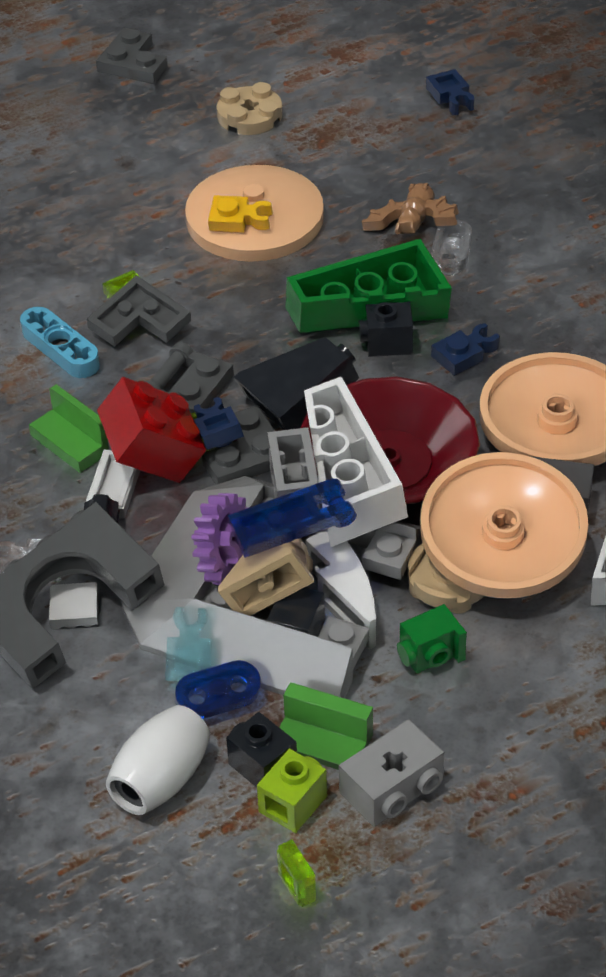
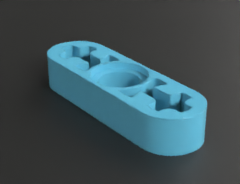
M32 307L21 314L20 323L23 337L68 374L76 378H87L97 373L100 368L97 347L52 311L45 307ZM58 339L68 340L67 343L61 345L51 344V342Z

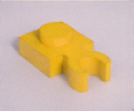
M214 195L208 218L209 230L244 232L246 225H252L258 230L270 229L269 216L273 214L272 203L269 201H258L251 205L249 204L248 197Z

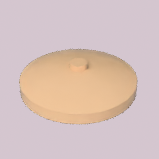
M271 165L238 166L211 175L193 189L186 202V224L193 240L200 247L214 255L237 261H267L290 255L308 245L317 236L324 220L323 198L318 188L309 179L295 171ZM214 195L248 197L249 204L251 205L258 201L271 202L273 214L269 216L270 229L258 230L252 225H246L244 232L210 231L208 218Z
M559 352L532 354L505 364L490 376L481 392L479 418L485 436L500 452L594 464V466L606 462V365L585 356Z
M494 452L479 454L461 460L443 471L435 479L423 500L420 532L423 547L429 559L438 571L454 584L483 596L520 598L538 594L552 588L574 570L585 549L588 515L579 491L559 470L544 461L523 454Z

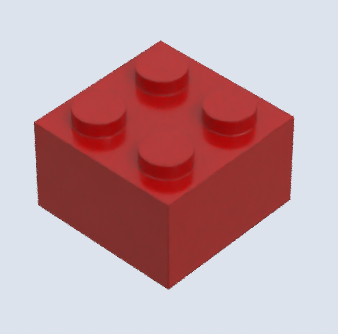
M122 376L97 409L117 463L180 483L206 451L199 434V428L190 413L188 402L175 392L167 393L154 388L145 381L137 382Z

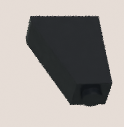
M323 337L240 371L234 378L245 396L255 406L258 405L261 411L282 430L299 429L307 415L304 390L338 377H342L347 385L356 382L359 376L353 366L356 359L349 349L343 344L336 346L326 337Z

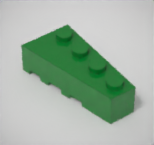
M416 239L287 277L285 308L300 333L359 327V320L366 319V304H380L384 302H410L413 321L448 318L452 287L422 240Z

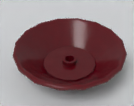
M398 376L361 379L346 385L403 485L406 505L422 502L431 484L443 471L461 460L477 455L480 441L476 420L458 398L435 385ZM307 413L300 428H309L313 450L312 436Z

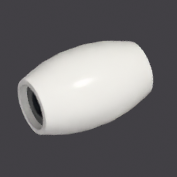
M176 705L158 713L141 725L124 743L111 766L106 780V788L111 798L121 808L135 815H143L172 798L193 776L203 759L210 739V731L205 721L193 710L185 706Z

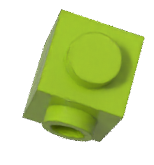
M289 748L257 784L259 813L296 834L327 797V770L314 758L302 756Z

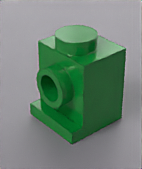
M443 604L400 623V642L397 643V652L403 664L407 667L411 666L416 674L431 667H439L452 658L460 663L466 660L467 632L446 605Z

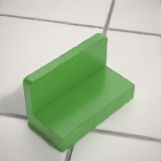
M55 384L49 388L52 410L29 424L30 435L81 473L101 459L104 449L109 450L108 438L99 415Z
M289 683L283 695L285 717L279 728L297 741V753L302 756H310L322 765L339 770L341 763L368 746L373 736V707L299 684Z

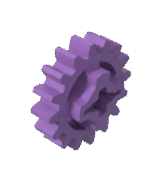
M218 493V495L208 496V504L202 503L200 505L202 517H195L194 519L198 530H195L191 536L194 545H197L192 555L200 559L196 569L198 572H205L204 580L206 582H213V585L221 584L252 543L258 544L256 534L253 533L257 527V522L250 521L253 509L252 507H245L246 498L238 497L237 494Z

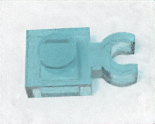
M176 607L173 620L176 627L180 630V637H167L165 680L210 682L212 639L200 638V631L208 621L206 608H198V620L196 623L189 625L183 618L184 607Z

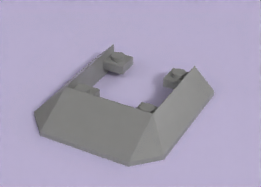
M243 476L193 491L151 556L160 566L165 585L134 610H131L123 601L121 602L122 609L140 649L280 695H284L289 683L292 682L344 698L353 682V669L369 641V628L329 616L317 637L233 611L218 593L219 585H213V582H206L204 580L205 572H198L196 569L200 559L192 555L197 545H194L191 536L195 530H198L194 519L195 517H202L200 505L202 503L208 504V496L218 495V493L237 494L238 497L246 498L245 507H252L253 509L250 521L257 522L256 528L259 527L261 530L274 528L272 525H279L273 484ZM321 497V521L281 526L293 532L296 528L314 533H319L326 529ZM399 520L347 542L367 548L362 556V566L364 569L401 580L408 567L411 554L422 544L420 526Z

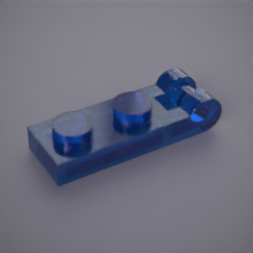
M333 478L230 514L228 519L242 554L246 558L332 526L338 528L346 527L354 522L357 514L349 501H345L344 496L346 492L340 480ZM323 503L329 506L319 509L318 504Z

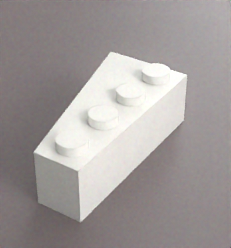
M342 377L304 390L330 546L333 547L407 518L403 485Z

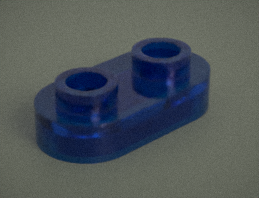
M241 660L231 661L184 676L176 686L175 704L193 710L202 719L246 707L257 699L260 692L261 677L258 670L252 664ZM234 683H241L246 689L242 692H236L230 686ZM193 695H200L204 698V702L193 704L189 698Z

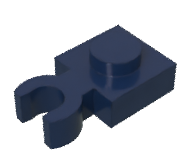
M456 69L426 77V89L439 104L449 103V111L453 115L459 114L460 105L466 106L470 111L474 110V96L469 92L468 83Z
M485 323L475 326L472 333L468 336L459 330L432 344L431 357L455 376L482 362L484 353L496 351L499 348L500 335L496 333L491 337H487L488 325Z
M219 397L213 398L215 405L207 409H202L199 404L194 405L197 419H194V422L199 428V434L207 450L214 447H225L234 440L244 437L240 423L231 406L224 408L222 399Z

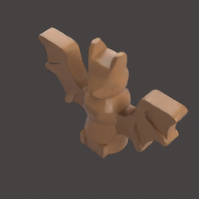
M428 183L410 184L407 200L395 202L393 199H390L389 203L383 208L371 209L369 217L363 219L361 223L364 231L382 230L392 221L398 219L395 233L411 234L416 233L426 216L434 218L435 226L457 225L456 215L459 212L457 204L450 205L447 203L446 196L434 200V191Z

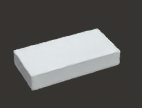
M104 449L86 501L92 499L93 495H108L112 500L119 502V518L125 519L140 470L117 463L112 450Z

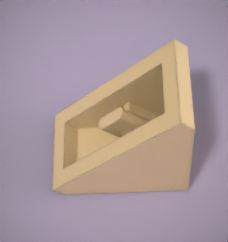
M252 543L218 586V593L233 611L251 616L312 584L314 577L292 547Z

